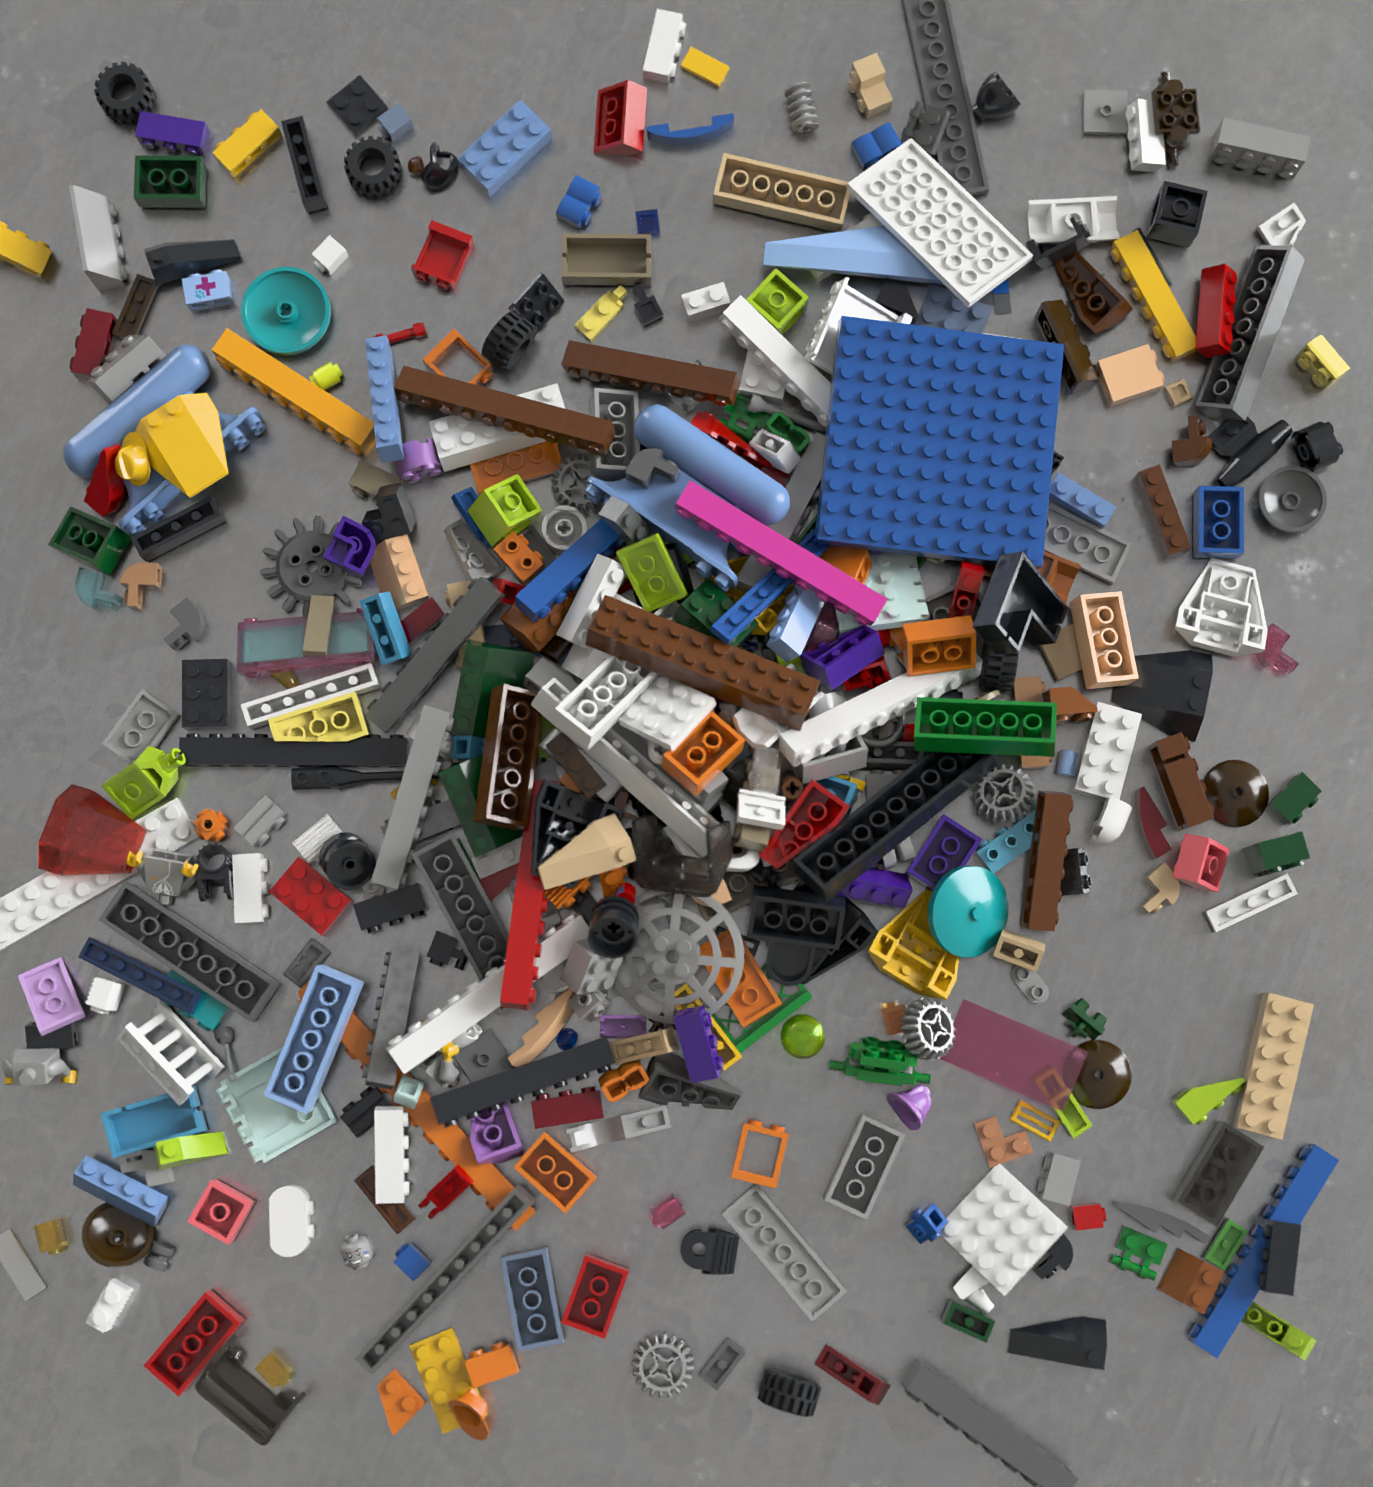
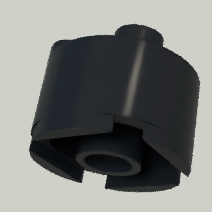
M1316 422L1295 431L1291 436V439L1295 438V444L1291 446L1297 463L1300 467H1306L1311 472L1336 463L1339 455L1343 454V447L1337 442L1334 428L1330 422Z

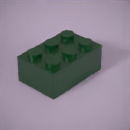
M135 156L134 200L138 206L205 208L207 165L202 156Z
M707 578L680 604L672 618L680 625L722 641L710 629L736 602ZM753 620L729 644L739 648L751 636L759 622Z
M1303 831L1242 848L1249 874L1257 873L1258 877L1305 865L1303 860L1310 858Z

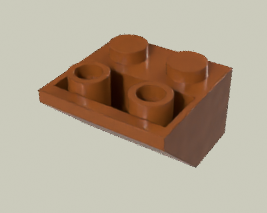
M1072 686L1049 688L1046 694L1043 695V702L1057 703L1056 724H1064L1069 719H1074L1075 723L1087 722L1088 719H1091L1098 712L1097 706Z

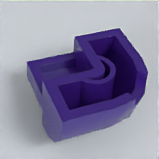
M343 516L333 533V539L323 559L344 569L349 574L362 577L373 558L376 548L375 539L370 530L365 526Z

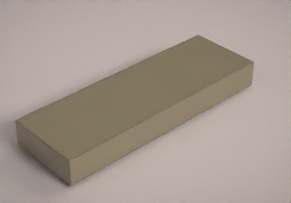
M311 595L303 655L326 656L335 602L334 596Z

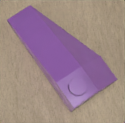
M506 1102L501 1104V1109L493 1112L485 1109L479 1111L480 1116L470 1119V1142L478 1164L504 1163L524 1155Z

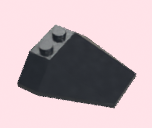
M1186 650L1134 656L1139 679L1125 686L1113 687L1110 701L1123 709L1142 714L1141 720L1169 736L1182 732L1183 736H1186L1190 742H1195L1206 711L1213 675L1212 655Z
M543 779L535 800L531 874L540 877L537 867L557 850H561L570 843L575 835L578 836L592 821L615 814L621 822L625 810L593 798L588 799L583 794ZM579 880L561 886L573 889Z
M802 880L793 889L815 893ZM845 897L846 909L839 950L816 947L811 974L802 982L803 985L864 950L878 933L867 915L847 897Z

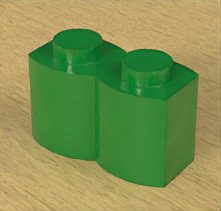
M775 412L766 423L765 430L790 441L800 457L807 450L811 441L809 435L802 428L793 426L792 421L785 414Z

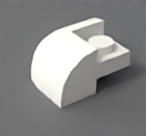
M1112 796L1108 797L1099 819L1094 821L1087 843L1100 846L1109 844L1119 838L1126 826L1132 807Z

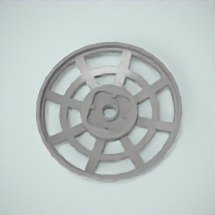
M686 886L659 887L635 898L634 905L639 913L637 935L644 928L651 939L646 949L634 947L632 952L626 955L627 968L634 981L626 990L623 988L616 974L614 983L622 997L642 1015L666 1024H675L673 1019L674 1005L686 1004L699 997L710 1007L706 1010V1013L709 1012L712 1015L718 1011L737 989L744 966L742 937L730 913L719 901L707 893ZM675 894L673 908L659 909L646 915L639 905L644 900L657 895ZM684 895L703 901L718 914L706 922L697 914L682 909ZM671 915L670 928L658 932L651 921L660 916ZM681 916L692 920L700 928L692 935L680 929ZM723 921L727 925L733 939L735 958L721 957L720 945L713 929ZM705 935L708 936L712 945L713 956L701 955L698 941ZM670 950L676 951L679 955L676 963L668 959L667 955ZM633 957L645 958L648 971L640 978L634 968ZM700 965L712 966L709 978L702 986L694 975ZM720 967H733L734 972L730 984L722 997L716 1001L708 990L715 982ZM654 978L665 983V997L654 993L645 985ZM686 981L695 991L688 996L674 998L676 984ZM641 990L649 998L664 1003V1016H659L645 1010L631 997Z

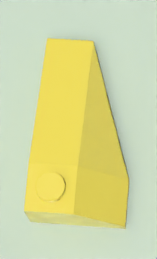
M355 691L268 719L275 742H348L369 735L361 702Z

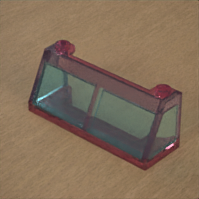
M357 608L356 612L332 615L326 656L303 655L308 616L260 621L257 618H246L244 622L238 623L237 673L245 679L257 678V673L261 676H266L268 673L344 666L359 667L360 663L361 665L372 663L374 667H380V661L362 608Z

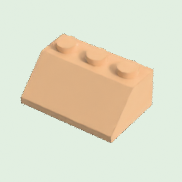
M408 535L392 537L376 545L370 564L380 593L390 591L397 612L422 604L430 599Z

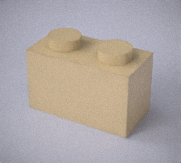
M1002 929L993 956L1037 972L1046 944Z

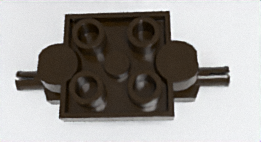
M1164 71L1161 72L1162 85H1158L1151 92L1155 135H1164L1165 153L1169 155V166L1175 167L1179 165L1177 153L1185 149L1184 142L1188 134H1198L1200 132L1197 90L1184 89L1183 83L1180 80H1170V72Z

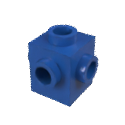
M933 1203L924 1210L920 1207L910 1215L912 1220L906 1227L916 1240L922 1244L926 1240L932 1242L941 1235L940 1230L948 1223V1220Z

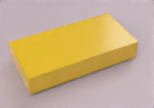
M693 47L689 49L681 63L682 69L718 88L729 71V66Z

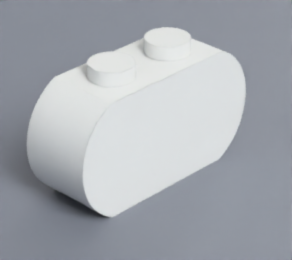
M287 1185L274 1191L269 1198L270 1247L275 1253L283 1257H293L305 1251L315 1235L314 1224H310V1215L314 1214V1202L310 1201V1195L300 1186Z

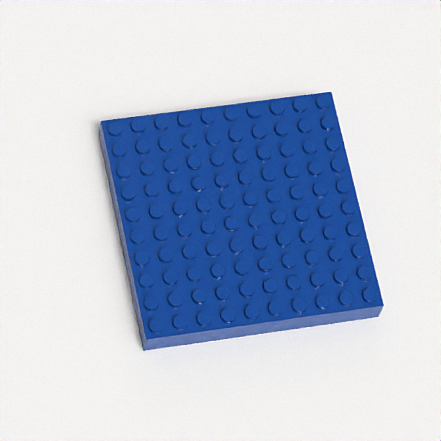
M842 315L837 324L814 543L954 561L964 560L994 566L997 565L1001 554L1023 551L1033 565L1040 569L1043 565L1064 344Z

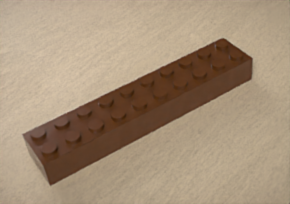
M608 595L604 596L588 628L585 641L587 646L799 731L803 726L820 683L818 679L733 645H727L723 641Z

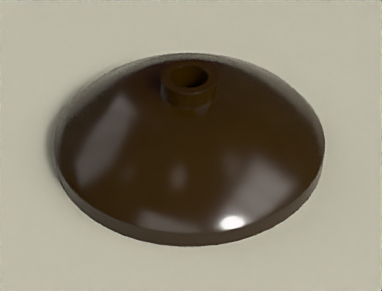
M1242 760L1223 761L1212 767L1203 779L1207 789L1205 796L1207 801H1211L1215 811L1213 820L1227 827L1249 825L1255 822L1267 807L1269 789L1266 779L1255 766ZM1236 788L1241 789V796L1235 794Z
M1089 1040L1071 1050L1065 1059L1062 1076L1064 1084L1070 1089L1080 1105L1092 1109H1105L1120 1102L1127 1094L1131 1085L1132 1070L1127 1056L1119 1047L1104 1040ZM1098 1070H1101L1104 1073V1076L1101 1079H1098L1096 1077V1072Z
M106 1202L96 1207L86 1218L82 1228V1243L87 1254L95 1262L111 1268L127 1267L138 1262L149 1251L153 1241V1226ZM120 1238L122 1241L116 1243L113 1241V1239Z

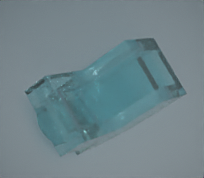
M79 567L75 580V591L78 598L84 604L97 610L100 602V606L113 609V606L121 607L123 598L118 594L102 591L106 579L102 572Z

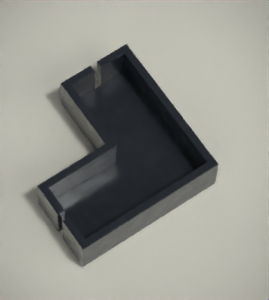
M1023 551L1001 554L973 628L982 639H986V643L996 655L1016 653L1020 651L1024 637L1033 646L1056 643L1061 630V626L1056 624H1063L1068 606Z

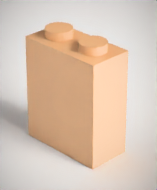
M1149 344L1098 360L1096 363L1100 374L1098 378L1109 407L1160 391L1165 382L1164 375L1157 368L1155 363L1157 362V357L1154 350L1150 349Z

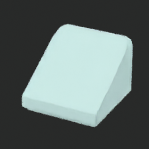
M403 1075L394 1094L393 1101L415 1109L424 1082Z

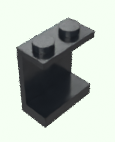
M1075 217L1070 218L1077 235L1046 252L1034 239L1026 242L1029 252L1033 255L1034 262L1044 270L1091 244L1088 239L1091 236L1090 231L1082 220L1078 221Z

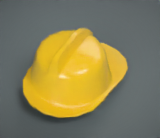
M130 432L123 439L121 449L115 458V469L121 478L129 480L136 486H142L147 483L150 477V465L143 437L137 432Z

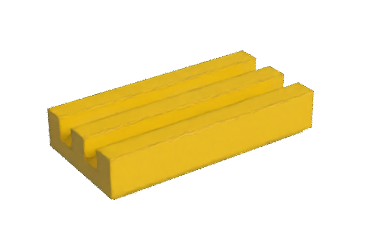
M1020 1099L1012 1116L1009 1118L1010 1121L1049 1142L1052 1141L1061 1121ZM1022 1106L1054 1123L1053 1127L1021 1111ZM1020 1115L1050 1132L1049 1135L1017 1119V1116Z

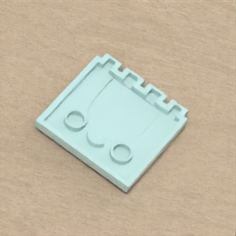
M897 553L870 555L873 564L864 585L888 600L876 621L871 626H866L877 631L903 627V624L921 622L922 620L929 619L930 616L927 603H925L926 598L916 556ZM835 609L840 635L862 626L854 620L855 617L851 614H843Z
M283 1047L235 1073L237 1076L235 1082H229L228 1078L221 1081L222 1087L215 1090L222 1105L229 1101L232 1105L225 1108L233 1125L240 1121L243 1125L236 1128V1131L243 1144L246 1145L250 1142L254 1144L247 1149L254 1164L260 1160L266 1163L338 1122L322 1091L319 1093L313 1111L306 1114L263 1096Z

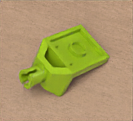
M147 746L134 762L106 780L101 787L132 820L168 794L179 780L178 767L185 763V756L182 753L177 758L175 757V755L181 752L178 748H173L169 753L165 754L162 750Z

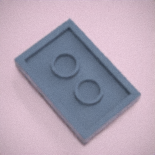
M931 283L915 325L982 334L993 307L977 301L968 308L950 290Z

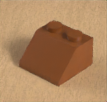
M1177 1248L1157 1290L1204 1314L1225 1272Z

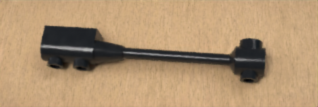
M451 762V764L449 765V767L454 766V765H456V764H458V763H461V762ZM338 766L292 768L291 785L294 792L341 791V787L358 784L362 781L402 780L404 771L361 772L339 768ZM439 774L432 777V779H441Z

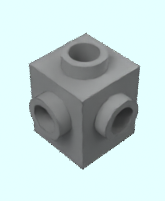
M605 990L579 995L575 994L568 1001L577 1016L589 1022L601 1016L605 1012V1008L610 1005L606 998L607 993Z

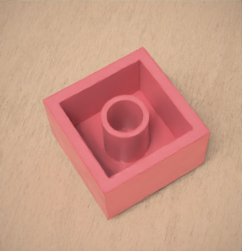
M1185 833L1184 839L1180 843V853L1178 861L1174 865L1173 877L1193 888L1218 893L1230 849L1210 838Z
M213 1179L210 1180L187 1222L220 1241L230 1244L233 1243L256 1201L223 1182Z

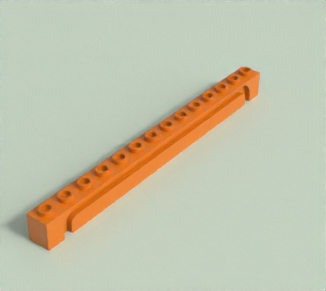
M309 982L306 983L297 992V994L300 996V998L298 999L300 1003L303 999ZM353 1010L341 1042L347 1047L344 1050L347 1055L353 1060L357 1058L362 1064L360 1068L363 1071L364 1064H369L370 1055H366L368 1043L369 1041L373 1042L375 1033L371 1032V1029ZM399 1066L393 1090L379 1088L384 1094L388 1092L393 1097L391 1102L394 1106H403L393 1101L402 1076L405 1075L416 1079L410 1071L404 1074ZM423 1086L416 1108L411 1109L404 1106L405 1112H408L409 1115L408 1121L415 1128L419 1126L424 1131L422 1136L429 1144L435 1143L439 1147L438 1153L446 1162L450 1159L455 1166L459 1164L474 1181L469 1186L477 1196L482 1194L487 1200L485 1202L486 1206L493 1211L516 1186L494 1163L478 1164L470 1142V1136L459 1124L447 1128L444 1127V1124L438 1126L430 1102V1097L433 1096ZM531 1204L509 1230L512 1228L515 1231L519 1229L537 1209Z

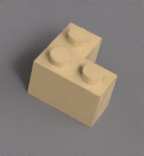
M877 53L853 62L850 80L848 81L851 92L856 93L858 97L857 105L859 110L864 112L867 118L891 109L893 102L884 82L886 71Z

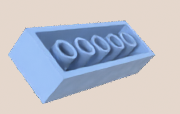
M323 964L315 967L263 1096L305 1114L313 1111L364 981Z

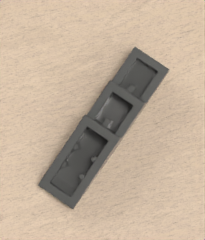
M1119 1201L1113 1203L1119 1210L1152 1232L1156 1233L1161 1226L1178 1238H1181L1183 1233L1186 1232L1204 1244L1210 1237L1191 1224L1164 1212L1136 1204Z

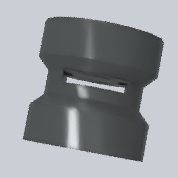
M152 1241L151 1252L146 1256L143 1264L152 1269L165 1272L168 1265V1257L172 1256L174 1248L161 1242Z

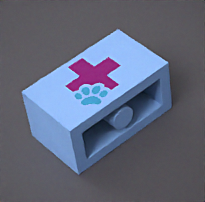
M213 270L206 275L191 274L188 278L182 279L185 301L190 311L234 303L231 282L226 271Z

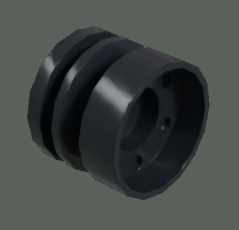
M618 896L605 897L596 902L591 912L588 941L590 947L597 954L605 958L616 959L632 952L636 946L639 913L636 906L631 901Z

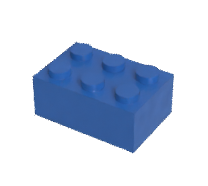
M1198 486L1193 492V557L1238 559L1244 554V487Z

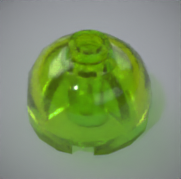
M796 1014L790 1017L783 1024L780 1031L782 1047L791 1057L797 1059H810L816 1056L823 1049L826 1040L825 1029L822 1023L809 1014Z

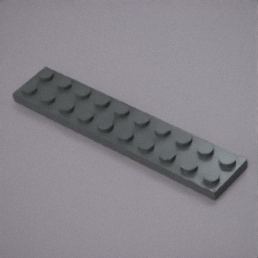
M903 0L926 111L928 106L931 105L951 113L936 151L937 162L971 196L989 193L990 188L949 0Z

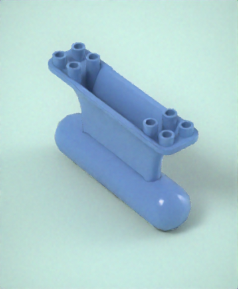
M183 344L174 348L166 357L160 360L68 440L64 447V461L69 470L77 476L92 478L93 470L97 467L100 459V452L104 448L116 444L122 445L125 436L130 432H135L143 417L178 395L194 394L210 376V360L206 353L194 345ZM250 407L236 415L218 411L225 453L234 447L242 450L249 443L245 438L247 435L253 432L257 436L266 428L262 423L263 416L255 407ZM150 467V477L147 483L142 486H136L129 480L123 479L128 491L129 508L119 521V527L128 535H136L146 529L144 525L150 520L154 524L160 522L164 518L161 510L181 491L152 467Z
M658 404L647 406L638 414L634 422L635 437L648 449L656 448L662 450L663 461L668 459L677 465L680 476L676 483L655 474L650 485L645 489L628 481L626 478L617 481H603L589 476L586 480L587 487L584 490L588 494L587 499L596 505L602 499L604 500L603 505H605L610 497L613 496L628 503L655 533H659L663 540L668 543H676L682 553L695 561L697 564L696 568L698 569L697 574L706 580L711 575L715 576L716 586L724 593H727L730 587L735 589L738 585V577L728 564L727 552L729 542L725 543L716 537V533L711 530L705 531L696 525V521L691 518L685 519L676 513L677 510L674 509V506L691 480L766 526L776 524L786 516L790 508L789 493L780 483L667 407Z

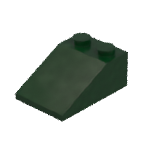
M70 506L48 545L110 576L130 542L131 536L114 524Z

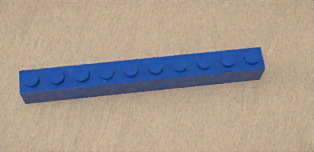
M1315 1144L1303 1147L1299 1154V1162L1296 1166L1293 1165L1287 1173L1288 1180L1277 1189L1275 1201L1264 1210L1262 1215L1264 1219L1260 1225L1257 1224L1251 1231L1250 1236L1252 1238L1248 1245L1244 1244L1238 1253L1240 1258L1236 1264L1233 1263L1226 1272L1228 1277L1224 1284L1220 1283L1214 1293L1216 1297L1211 1304L1209 1303L1205 1313L1202 1314L1203 1318L1200 1323H1196L1189 1333L1191 1335L1189 1341L1217 1359L1260 1290V1286L1257 1284V1277L1259 1271H1262L1263 1264L1260 1261V1252L1265 1247V1238H1263L1264 1225L1267 1224L1268 1219L1300 1224L1339 1159Z

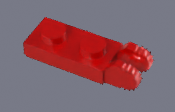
M458 1164L426 1194L427 1197L418 1206L422 1209L430 1201L433 1202L436 1208L429 1212L428 1217L431 1220L440 1211L442 1212L474 1181Z

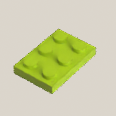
M659 533L628 545L616 552L645 611L651 612L688 595Z

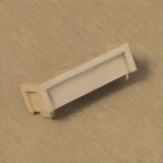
M673 1027L609 1042L615 1060L614 1064L617 1065L678 1050Z

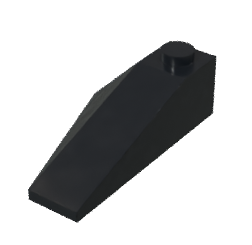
M1080 1316L1067 1320L1010 1329L1007 1353L1104 1370L1107 1351L1106 1320Z

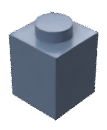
M399 102L378 117L380 133L384 138L389 137L392 142H395L414 128L412 119Z

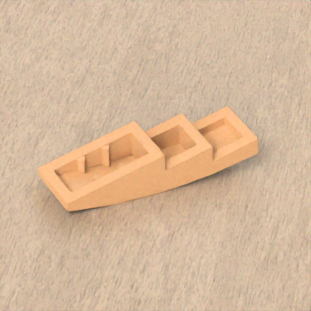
M569 988L535 1015L539 1023L521 1037L525 1045L508 1057V1060L514 1067L532 1062L557 1036L574 1011L568 1003L576 994L573 990Z

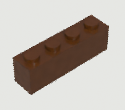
M1160 464L1139 471L1134 479L1164 559L1167 560L1185 554L1191 549Z

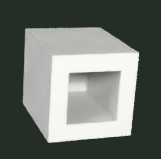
M330 235L312 253L315 267L322 273L326 271L330 275L349 257L346 249Z

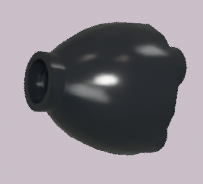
M995 72L991 73L982 83L976 97V103L972 108L983 121L985 118H998L1013 113L1021 103L1000 75Z

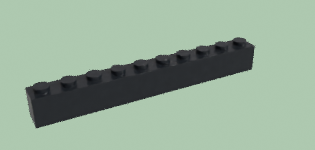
M189 733L186 734V737H179V750H181L179 755L183 753L186 759L185 763L181 765L182 767L310 768L338 766L339 768H405L409 757V740L400 734H392L390 738H381V735L369 734L367 738H357L348 742H275L274 738H268V734H254V738H245V734H232L231 738H223V734H209V737H200V734Z

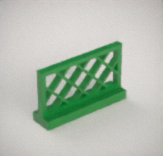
M766 964L761 967L762 971L767 969ZM767 971V975H765V976H766L767 980L769 981V978H771V977L769 976L768 971ZM802 983L797 985L800 990L793 995L783 994L784 985H782L781 993H776L777 996H780L781 1002L783 997L790 998L765 1017H761L759 1022L750 1024L753 1026L747 1031L746 1027L743 1028V1034L737 1039H734L729 1032L730 1022L740 1024L739 1021L731 1020V1008L729 1009L728 1019L718 1018L715 1013L711 1016L741 1054L813 998V996ZM721 1021L728 1022L727 1028Z

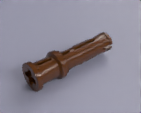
M787 770L782 774L781 788L787 798L795 799L802 794L803 786L799 777L793 771Z

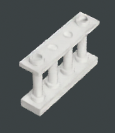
M160 1001L151 1013L152 1019L138 1029L132 1023H129L123 1028L116 1039L180 1106L194 1091L191 1087L206 1074L214 1080L225 1066L181 1021L173 1010ZM161 1024L169 1034L155 1045H152L144 1035ZM176 1041L185 1051L168 1062L159 1052ZM192 1058L200 1068L184 1079L175 1069Z

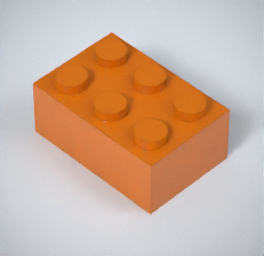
M971 615L903 624V661L907 675L915 676L975 668L976 631L973 628Z
M710 711L673 752L668 750L663 755L661 767L696 797L742 752L745 739L713 711Z
M547 1131L542 1133L513 1167L565 1214L597 1178L594 1173Z

